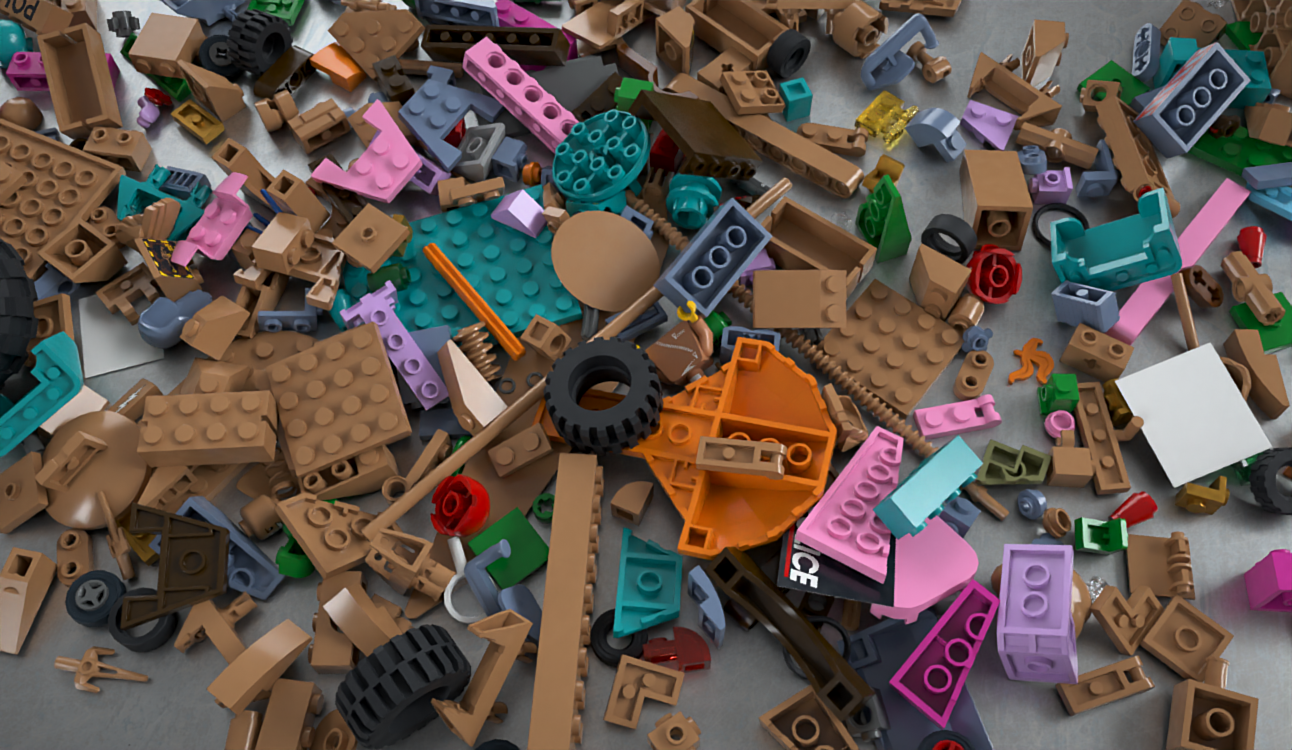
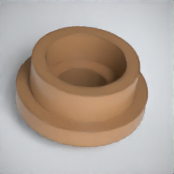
M1049 508L1044 511L1042 524L1047 533H1050L1055 538H1061L1071 530V520L1064 509Z

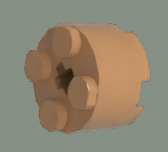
M855 0L843 12L837 13L832 22L835 26L833 41L854 57L865 59L880 46L877 42L882 33L887 34L888 18L864 1Z

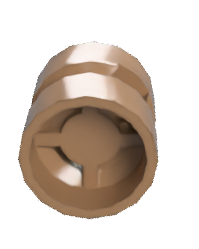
M288 90L274 94L273 100L265 98L254 103L268 133L282 128V123L288 124L287 121L300 114Z

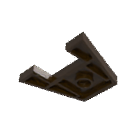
M132 502L130 534L133 536L161 535L157 595L124 596L120 629L126 631L226 594L230 531L227 528Z

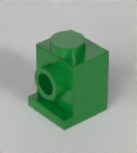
M1052 373L1047 383L1037 388L1040 415L1048 416L1050 413L1058 410L1072 413L1080 400L1076 374Z

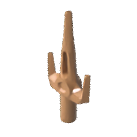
M98 492L110 533L106 535L112 558L117 560L123 581L133 578L136 574L129 556L131 549L122 527H117L104 492Z
M93 646L86 650L82 660L58 656L54 662L55 669L76 672L74 678L76 689L94 693L99 692V687L86 683L92 677L145 682L148 680L147 675L99 662L98 654L113 655L115 653L114 649ZM100 669L116 671L117 674L101 673Z

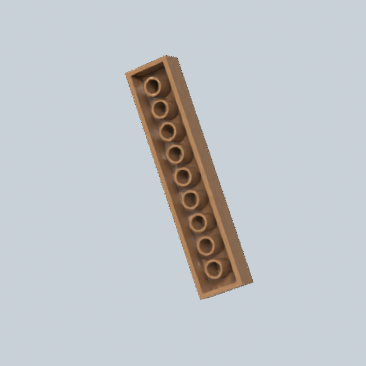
M560 453L527 750H575L576 743H582L583 723H581V715H578L579 710L585 709L586 689H584V681L581 680L582 677L588 676L589 657H587V648L584 647L591 643L592 627L590 625V616L587 614H593L594 610L593 585L590 583L595 584L597 577L595 554L599 552L598 525H601L602 520L600 501L601 497L604 496L603 466H598L597 455Z

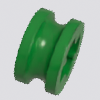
M543 493L533 501V512L539 522L543 524L552 523L553 511L549 512L546 510L542 513L541 505L548 506L551 504L553 510L555 495Z

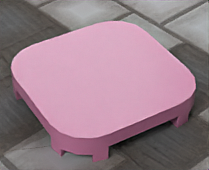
M936 516L931 520L927 517L924 521L928 525L914 537L908 533L899 540L896 538L894 607L872 604L870 613L881 619L882 615L893 619H904L905 625L915 622L920 612L957 591L962 593L971 580L974 579L979 564L976 552L940 517Z

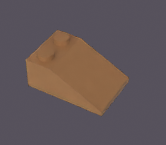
M846 270L753 271V328H846Z

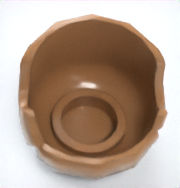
M15 97L8 99L0 107L1 119L31 131L41 123L43 118L42 112L29 98Z

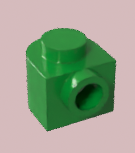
M291 535L285 547L281 546L276 555L275 563L279 565V574L295 578L307 577L315 571V566L294 536Z

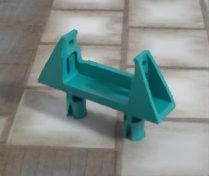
M155 164L154 169L145 182H138L124 175L120 176L117 219L122 221L127 216L139 214L144 208L151 206L161 199L172 198L180 202L181 207L174 224V230L170 237L167 238V241H176V243L179 240L185 241L192 227L203 216L205 210L201 209V206L213 191L204 184L202 186L200 182H197L190 197L183 201L161 192L159 188L171 173L163 166L160 168L158 164Z

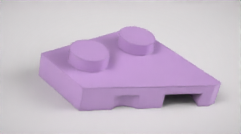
M970 100L960 124L966 130L974 133L975 137L982 143L985 141L990 143L995 148V151H1004L1018 116Z

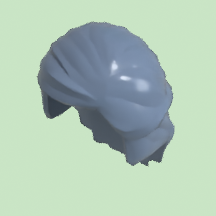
M197 289L194 292L189 291L175 302L164 297L158 298L141 313L138 319V330L142 339L149 345L159 349L174 347L182 340L180 335L185 323L192 319L196 312L210 304L212 296L208 292Z

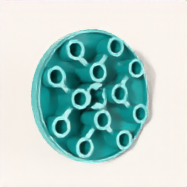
M616 109L596 115L583 123L575 124L571 129V133L555 149L556 155L552 166V176L555 185L567 198L582 202L601 201L617 194L624 188L633 191L635 196H638L643 188L636 179L645 166L651 149V138L648 129L640 118L632 116L629 112L617 111Z

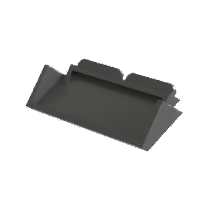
M595 55L566 61L565 67L546 66L544 70L537 72L534 70L524 71L530 77H533L548 94L553 95L563 108L570 112L582 104L614 72L619 75L616 63L603 66L601 56L596 57ZM481 86L482 95L494 98ZM506 108L493 123L474 112L478 126L502 122L505 125V137L515 138L532 133ZM586 114L582 116L584 120L590 119Z

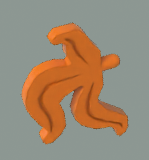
M1031 338L1023 346L1022 351L1017 349L1013 351L1015 355L1021 356L1022 368L1009 374L1008 383L1010 385L1016 380L1024 381L1029 379L1034 373L1032 363L1038 367L1037 381L1041 385L1047 383L1046 378L1054 368V361L1049 353L1036 351L1037 345L1041 346L1043 344L1041 339Z

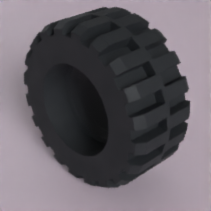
M596 337L594 341L587 343L584 340L577 343L578 347L567 349L563 352L564 357L562 359L557 358L553 363V372L549 371L545 379L546 386L544 387L545 405L559 436L563 437L569 446H577L580 452L590 454L592 450L597 456H606V452L613 451L614 455L623 453V448L629 446L632 449L639 445L638 440L641 437L645 440L652 433L650 427L657 426L660 420L659 413L663 411L662 389L653 361L649 359L648 354L641 348L637 349L636 344L627 340L622 343L621 339L616 337H610V340ZM613 381L630 387L626 397L612 408L602 411H591L578 406L582 396L591 387L599 383Z
M434 624L421 625L417 629L411 628L402 635H396L383 646L380 645L374 649L373 653L368 657H364L357 663L358 666L350 670L345 676V681L339 684L335 696V705L361 746L371 750L382 749L384 746H391L401 739L404 740L413 732L425 727L432 719H436L439 714L431 703L432 699L454 701L463 693L464 687L468 686L470 682L471 665L446 629Z

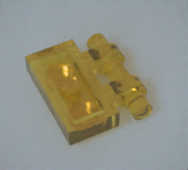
M884 90L859 115L855 121V127L867 129L869 135L874 138L883 133L885 134L883 136L884 142L889 144L903 134V129L919 112V108L912 105L909 109L903 110L905 101ZM893 119L897 120L896 123H890Z

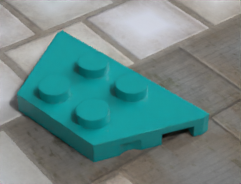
M623 528L613 638H620L678 618L680 613L683 556L671 550L663 549L658 543L650 539L645 542L632 535L633 530L629 528Z

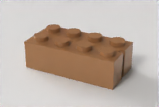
M693 0L685 6V12L690 13L694 18V34L720 53H723L732 46L753 61L752 71H764L769 67L766 61L769 49L783 32L789 30L788 27L747 0Z
M87 23L65 28V34L58 30L37 36L59 131L76 140L89 137L94 126L122 128L120 112L100 33Z
M786 196L771 211V217L768 215L761 223L772 235V238L764 248L767 251L768 257L773 258L775 264L785 270H846V300L857 287V283L862 281L873 266L877 251L876 247Z
M270 390L146 396L142 422L146 426L141 427L137 453L150 467L274 461L276 435L273 431H277L279 417L277 402Z

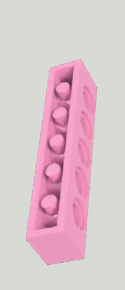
M485 37L465 52L462 68L555 153L556 147L571 133L572 127L579 123L574 115L563 108L553 95L548 94L533 77L525 73L516 61L511 60L488 37Z

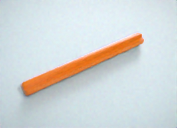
M429 243L428 246H425L423 248L425 257L481 322L484 321V326L511 358L517 361L524 357L526 354L525 347L435 243Z

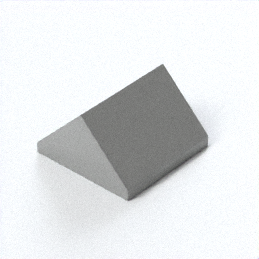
M501 122L469 127L457 148L462 151V159L451 171L475 182L485 181L493 168L491 158L505 138V125Z

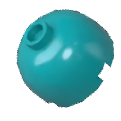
M0 19V69H8L13 54L16 52H34L32 37H27L24 28L10 20Z

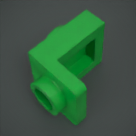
M1081 517L1074 520L1076 550L1110 555L1128 548V533L1125 519L1118 518L1108 522Z

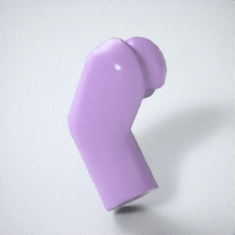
M142 96L137 101L142 109L139 112L140 116L137 118V123L143 128H149L151 123L157 120L160 112L155 104L149 101L148 97Z

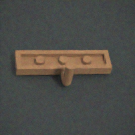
M1100 382L1077 383L1080 400L1073 411L1083 446L1090 449L1091 459L1095 461L1096 471L1093 481L1097 495L1127 493L1131 489L1118 441L1132 440L1144 425V420L1139 416H1135L1124 429L1114 430Z

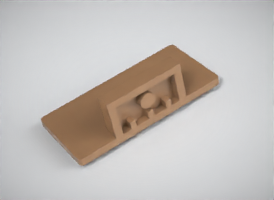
M601 0L564 23L561 30L589 44L592 48L601 50L651 17L654 12L644 8L645 0Z

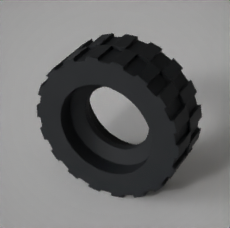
M1292 447L1266 450L1263 452V455L1255 459V464L1251 466L1250 470L1252 471L1251 475H1249L1251 493L1254 494L1255 501L1260 503L1263 509L1270 510L1274 514L1292 515V496L1282 495L1276 487V474L1278 470L1284 466L1292 467Z

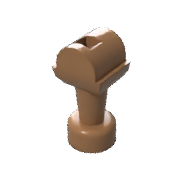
M920 41L915 42L908 49L906 54L914 62L919 61L923 65L922 73L927 82L935 83L951 73L952 68L946 57L939 56L934 59L926 53L927 49Z

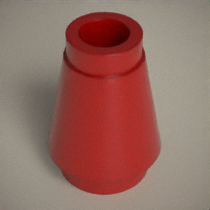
M1249 226L1239 231L1237 242L1243 255H1246L1254 268H1259L1262 266L1267 235L1264 233L1263 228Z
M1146 492L1133 493L1108 516V520L1125 519L1126 527L1130 528L1153 519L1154 513L1158 511V507L1152 497Z

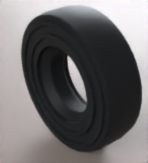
M614 608L604 612L596 619L591 629L590 641L593 652L600 661L606 665L618 667L622 654L636 659L641 658L647 647L648 632L646 628L631 633L632 640L626 648H612L607 642V634L614 628Z

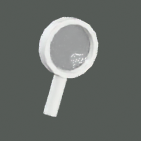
M452 537L447 542L457 574L452 577L445 589V607L450 616L455 620L470 625L486 618L487 615L465 577L464 568L467 561L460 538Z

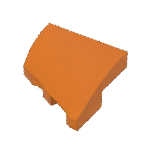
M337 41L322 48L309 59L311 66L330 75L332 83L349 92H352L367 77L362 67Z

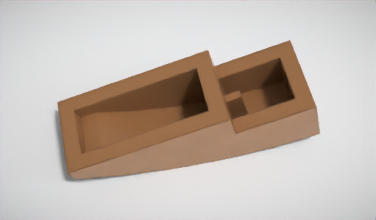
M272 271L258 289L242 285L235 303L250 312V315L236 336L252 339L259 332L258 311H274L287 286L290 275Z
M1235 329L1223 343L1227 357L1247 368L1251 378V389L1248 395L1270 419H1277L1290 406L1277 356L1264 354L1258 330Z
M359 582L345 587L323 606L336 625L367 657L380 645L383 646L391 638L403 634L384 606L376 608Z
M287 619L240 654L206 690L239 716L262 689L268 691L313 638Z

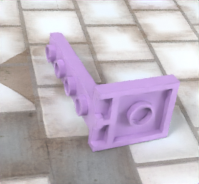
M389 280L385 282V286L376 292L368 293L360 298V302L354 306L340 311V315L348 330L364 323L375 322L378 325L389 359L427 411L449 396L448 390L394 313L396 309L395 304L398 303L397 291Z

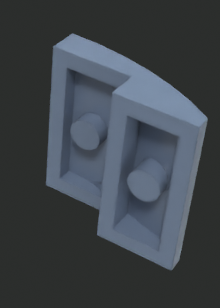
M698 565L688 574L687 594L699 607L698 626L715 647L719 649L723 646L725 617L719 597L711 581Z

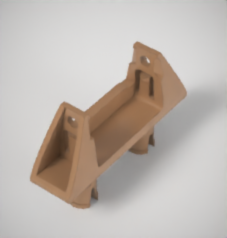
M767 0L765 9H782V11H785L784 25L789 29L797 31L799 28V12H802V9H825V12H827L825 34H833L835 26L832 22L837 13L843 12L855 0Z
M981 52L967 95L969 99L974 93L986 89L988 93L1022 115L1017 118L1014 130H1021L1024 122L1038 127L1049 126L1055 123L1062 105L1052 99L1060 93V86L1058 84L1050 89L1053 82L1050 80L1038 90L1012 73V71L1020 66L1019 58L1011 61L1013 54H1009L1003 61L997 63Z
M380 528L370 544L372 550L365 559V562L393 590L402 596L407 588L411 589L413 587L431 597L434 601H437L455 574L454 571L429 558L431 555L428 553L433 543L413 535ZM382 538H386L388 540V544L382 545L380 543V540ZM396 542H401L415 552L412 553L400 545H397L395 550L391 549ZM375 554H381L382 559L377 561L374 558ZM387 561L389 562L387 568L391 569L392 573L384 569V565Z
M246 591L223 609L218 608L211 599L196 604L190 610L174 646L184 653L192 644L201 642L209 637L230 665L240 654L248 649L233 629L235 628L234 624L254 608H257L258 605ZM274 684L268 691L262 689L250 703L269 699ZM218 699L214 700L221 708H228Z
M512 609L496 613L468 626L467 629L479 638L487 639L490 643L462 700L459 702L451 700L439 701L433 698L431 701L450 731L470 747H473L485 720L496 724L504 722L495 714H508L507 705L495 700L515 659L524 663H531L533 660L524 654L537 653L536 645L525 641L533 623Z

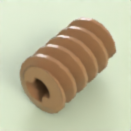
M483 321L457 330L458 334L452 338V341L462 342V345L458 348L462 353H466L467 359L488 382L502 375H495L501 368L500 365L491 364L497 358L496 354L487 353L493 347L492 343H483V340L489 336L488 332H479L485 325Z

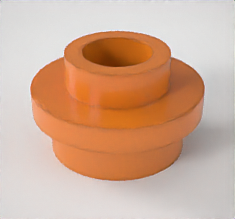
M531 162L524 166L522 178L525 185L534 187L541 184L542 167L538 162Z

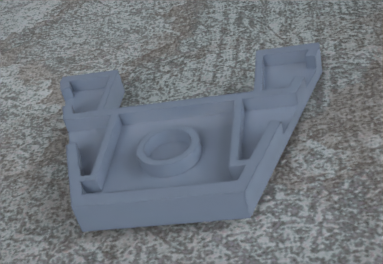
M428 79L398 111V118L417 140H421L425 144L433 158L436 157L442 164L441 167L444 171L449 173L462 159V151L443 139L469 110L493 123L504 111L505 107L495 98Z

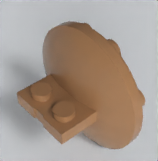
M94 411L74 418L54 435L42 455L43 468L34 477L41 486L46 487L49 505L45 509L50 516L59 523L76 529L94 530L107 527L98 492L101 491L105 494L115 521L131 511L132 502L138 503L149 482L152 467L137 453L141 427L136 422L115 412Z

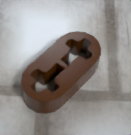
M1194 265L1184 267L1179 271V273L1183 274L1187 295L1200 308L1209 309L1221 306L1224 300L1223 290L1203 267Z

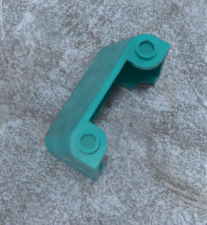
M1164 188L1147 192L1139 198V214L1084 230L1081 222L1075 218L1069 217L1050 222L1052 264L1061 284L1064 281H1069L1107 291H1115L1177 273L1182 267V258Z
M64 331L41 341L31 350L37 358L36 366L31 373L40 383L15 404L8 397L0 394V457L14 449L83 389L84 381L78 348Z

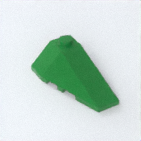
M885 175L874 187V193L866 197L867 202L859 206L855 221L865 242L877 248L875 255L877 264L907 255L912 241L901 195L890 176Z

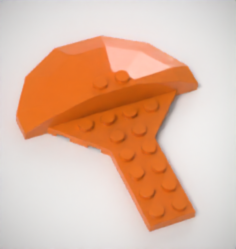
M737 337L730 362L721 366V370L711 376L706 377L705 375L685 386V390L677 395L663 398V411L659 413L660 420L657 426L650 427L652 433L645 440L641 437L638 440L639 445L632 449L629 446L622 449L623 453H619L645 459L685 521L677 548L678 553L713 561L725 547H736L740 551H745L778 540L823 497L837 430L829 416L826 403L818 390L815 377L809 373H804L795 365L792 359L784 357L775 350V346L770 342ZM589 389L582 396L578 406L591 411H602L616 406L626 395ZM543 397L532 426L541 423L550 441L566 443L564 438L560 437L556 431ZM700 436L783 444L787 447V456L782 462V465L785 467L784 477L780 480H773L759 475L699 470L696 468L695 463ZM761 456V462H770V458L768 456Z

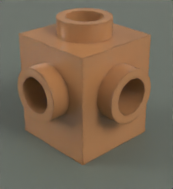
M681 711L674 716L671 713L664 715L655 723L656 729L647 734V742L653 750H696L700 745L698 735L701 734L698 725L690 716L685 718ZM679 737L680 740H673L672 738Z

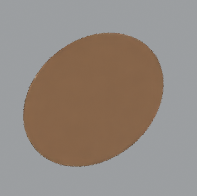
M606 211L581 212L563 222L554 235L551 257L559 280L574 297L593 308L610 312L624 311L651 289L659 279V259L653 244L639 227L622 216Z

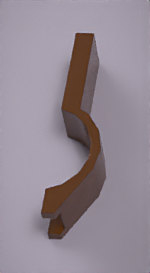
M624 43L616 48L619 67L637 80L654 82L655 92L699 99L691 91L669 93L658 88V72L655 65Z

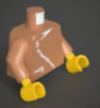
M693 301L687 302L691 313L684 312L682 307L679 306L677 315L683 321L645 350L649 359L653 361L656 367L659 381L668 385L677 384L685 386L689 382L692 383L705 376L704 371L714 363L711 356L713 353V332L702 317L695 314L696 304Z

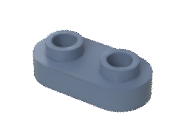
M1024 146L1023 150L1017 153L1023 174L1036 175L1047 171V158L1044 150L1039 149V146Z

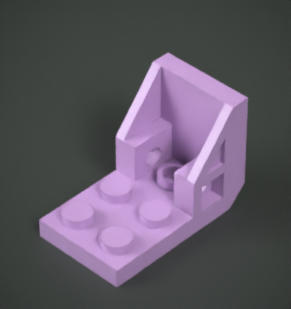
M1004 544L999 598L1001 601L999 603L997 621V646L1009 680L1078 684L1075 625L1071 613L1074 557L1072 545Z

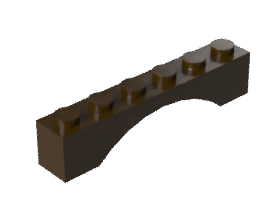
M725 547L705 569L708 575L729 597L749 611L780 641L803 670L816 695L840 721L853 717L876 694L744 551H740L736 547Z

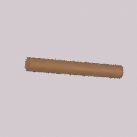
M1176 273L1170 275L1187 349L1190 351L1200 347L1183 274Z

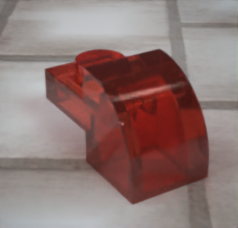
M673 627V640L667 641L665 637H658L649 640L648 644H642L643 657L646 662L662 664L677 661L678 671L683 673L708 670L711 667L708 645L698 633L689 628Z

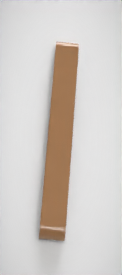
M678 73L663 89V91L669 93L691 91L700 100L711 101L753 150L840 198H849L864 180L863 171L856 165L761 114L737 115L728 96L685 73Z

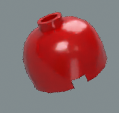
M1004 248L986 249L975 254L966 265L967 268L972 270L966 283L969 293H973L988 304H1001L1009 301L1007 299L1017 294L1022 283V267L1020 263H1016L1013 257L1015 255Z
M457 474L455 477L448 476L438 485L432 497L431 503L436 504L435 514L430 513L434 529L440 534L453 537H467L478 532L484 526L490 512V497L485 487L477 480L461 474Z

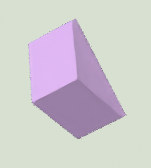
M523 189L505 195L491 214L492 219L534 238L539 236L547 224L546 219L542 215L544 209Z

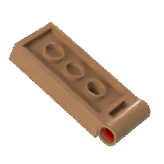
M1115 95L1109 97L1096 106L1099 114L1097 121L1106 132L1107 136L1104 139L1107 146L1114 153L1113 163L1123 176L1120 179L1121 184L1126 191L1131 194L1133 193V197L1137 202L1143 194L1163 187L1173 219L1180 212V203L1175 200L1152 142L1133 122L1139 113Z

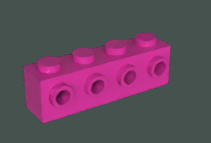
M16 52L13 54L6 75L17 91H50L41 52ZM105 53L113 88H115L120 69L111 53Z

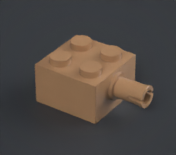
M1219 657L1206 658L1204 683L1187 679L1174 685L1166 750H1254L1259 699L1226 689L1228 666L1230 663L1228 660Z

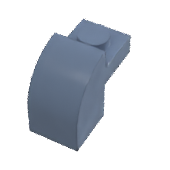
M928 108L917 112L905 127V130L918 148L933 143L947 163L954 161L967 145L956 130L960 121L953 114L941 108Z

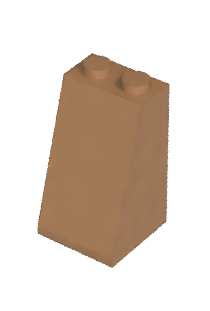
M964 150L959 170L964 221L972 227L977 236L975 249H981L985 244H994L1006 250L1021 251L1031 218L1033 204L1017 151Z

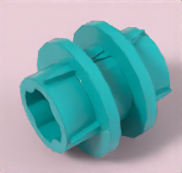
M679 173L670 181L669 194L666 197V207L678 226L687 229H699L714 214L713 207L719 205L718 202L721 199L722 188L714 177Z

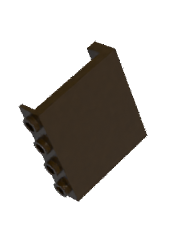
M641 89L628 110L634 117L657 121L684 153L687 159L678 171L680 174L749 181L756 174L757 168L763 161L711 101Z

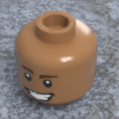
M260 495L240 509V515L243 520L238 524L248 538L254 535L256 538L264 540L283 527L284 522L275 511L279 501L274 495L270 498L267 495Z

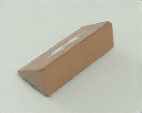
M142 378L107 411L121 414L135 422L144 412L146 396H162L163 393L155 384Z

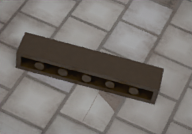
M426 25L420 47L433 61L463 63L465 52L485 37H488L511 60L516 61L519 65L565 67L571 44L560 28Z

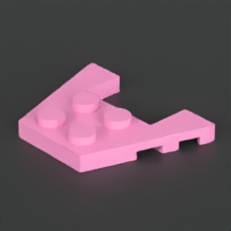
M377 99L362 116L365 122L381 132L347 172L325 158L310 176L318 183L331 184L335 188L354 191L358 195L390 204L423 163L381 101Z

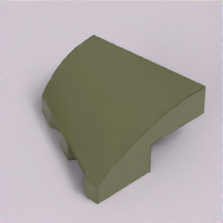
M990 439L975 483L979 485L1042 484L1052 456L1022 445L1020 450Z

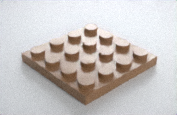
M874 279L846 311V328L831 329L824 337V340L817 345L816 350H822L823 356L828 355L829 361L834 360L836 367L840 365L842 372L847 371L848 377L853 376L854 382L859 381L861 388H867V393L873 392L872 397H878L880 404L886 403L887 409L892 408L893 413L899 414V417L906 420L960 352L964 340L962 332L951 327L941 319L926 313L922 307L877 279Z
M370 322L266 367L297 477L304 478L309 474L319 472L412 433L380 330L375 322Z

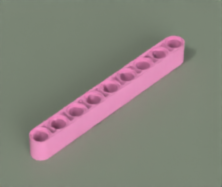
M1226 178L1177 239L1182 258L1181 269L1194 266L1252 191ZM1166 276L1141 283L1120 309L1119 321L1104 334L1131 346L1174 292L1171 277Z

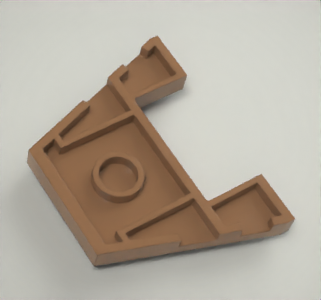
M881 0L879 9L954 17L962 0Z
M314 233L312 245L305 250L299 262L294 265L287 275L316 283L305 296L307 304L330 311L347 259L346 255L332 244L335 239ZM254 259L252 261L253 266L244 272L242 269H239L233 276L236 283L258 289L272 271L258 268Z

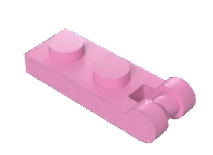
M990 394L973 400L918 409L913 414L920 437L925 436V440L993 428L1002 423L999 413L994 410L995 401ZM982 411L984 416L977 418L975 412Z

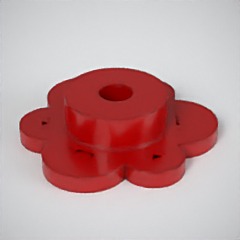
M145 88L144 95L153 104L163 106V104L172 105L171 98L162 91L155 88Z

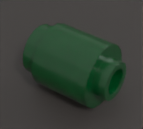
M400 262L380 267L374 274L372 272L367 274L371 293L385 286V282L389 280L397 292L407 290L408 283H411V275L408 268L403 267Z

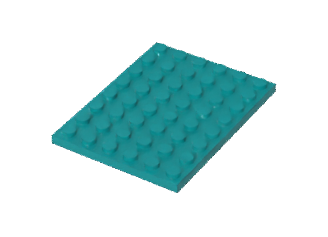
M542 184L524 189L544 209V190ZM505 195L494 200L478 202L470 206L409 222L413 230L411 242L407 244L404 256H392L381 265L383 267L400 262L403 267L408 268L411 275V283H408L407 290L397 292L398 303L395 304L396 309L394 313L408 332L448 325L451 327L452 338L458 334L457 330L481 322L425 257L423 248L428 246L429 243H435L516 338L522 336L536 314L558 326L583 319L578 299L561 283L552 263L551 247L555 234L548 229L546 224L539 236L534 238L492 219L491 214ZM346 261L343 276L347 294L351 295L352 305L354 306L360 302V298L368 293L372 294L367 281V274L371 272L364 267H353ZM485 326L479 330V332H488L489 334L483 340V343H492V345L499 343ZM454 342L457 347L462 345V342ZM389 359L393 374H397L396 367Z

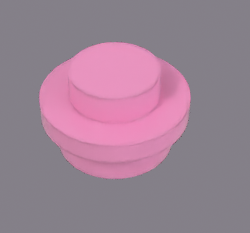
M1058 410L1046 417L1044 426L1049 435L1057 438L1061 437V430H1075V421L1070 413Z

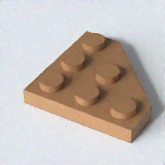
M397 9L346 12L327 31L362 69L377 82L372 63L393 55L399 59L426 28L409 10Z
M61 293L33 302L34 316L39 318L36 338H31L26 351L29 352V357L24 365L35 368L37 358L31 350L41 341L64 331L74 341L69 295Z
M306 492L277 503L275 511L324 580L364 563L372 550L371 543L363 536L360 530L382 512L374 515L359 511V506L335 501V504L317 500V495ZM396 522L387 528L404 533ZM382 538L380 540V543L382 545H387L388 540L386 538ZM396 542L391 550L395 549L397 545L401 546L404 544L401 542Z

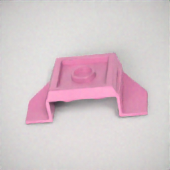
M233 172L212 192L217 198L206 207L203 216L192 227L186 240H179L177 242L171 262L186 267L195 253L210 259H224L253 217L251 210H249V205L236 195L248 178L247 175Z

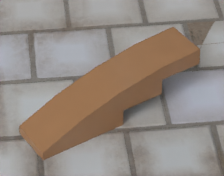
M199 465L158 467L150 478L137 504L165 511L198 481L192 472Z

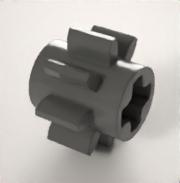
M131 11L112 12L113 17L107 19L109 31L116 32L117 38H128L132 32L135 33L136 30H140L139 18L132 16Z

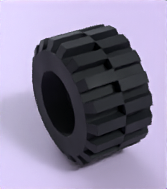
M257 9L245 10L244 14L240 13L237 16V20L232 22V28L228 32L227 46L229 48L227 52L231 56V62L237 68L261 77L292 46L291 28L280 17Z

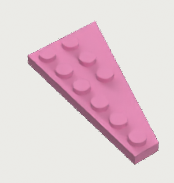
M876 426L797 529L795 539L884 584L887 573L886 566L890 550L891 531L872 509L891 491L897 488L904 438Z

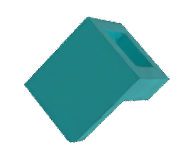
M802 77L780 83L779 94L785 103L782 114L786 122L808 117L811 112L813 94L805 79Z

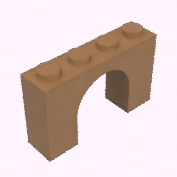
M230 138L211 157L228 176L233 172L248 176L240 188L243 193L273 210L260 192L261 189H265L283 213L309 218L313 233H317L331 216L303 180L284 169L276 178L273 177L246 147Z

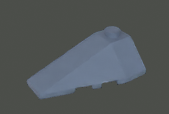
M203 496L189 497L175 513L221 526L230 531L227 585L241 592L246 591L249 595L267 600L286 577V575L279 574V567L251 539ZM157 535L148 545L159 555L161 535Z

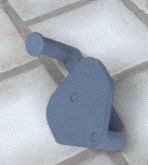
M923 14L913 15L867 57L861 69V79L869 91L897 84L914 69V60L900 51V49L918 32H921L925 40L924 47L926 49L938 47L939 41L936 39L934 31Z
M502 539L499 543L489 547L465 565L464 574L487 617L508 609L514 610L533 623L525 641L534 643L538 648L542 610L533 594L527 587L521 584L503 589L498 593L485 570V567L495 560L510 556V545L507 540Z

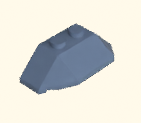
M414 0L418 17L422 20L426 19L430 25L500 27L494 0Z

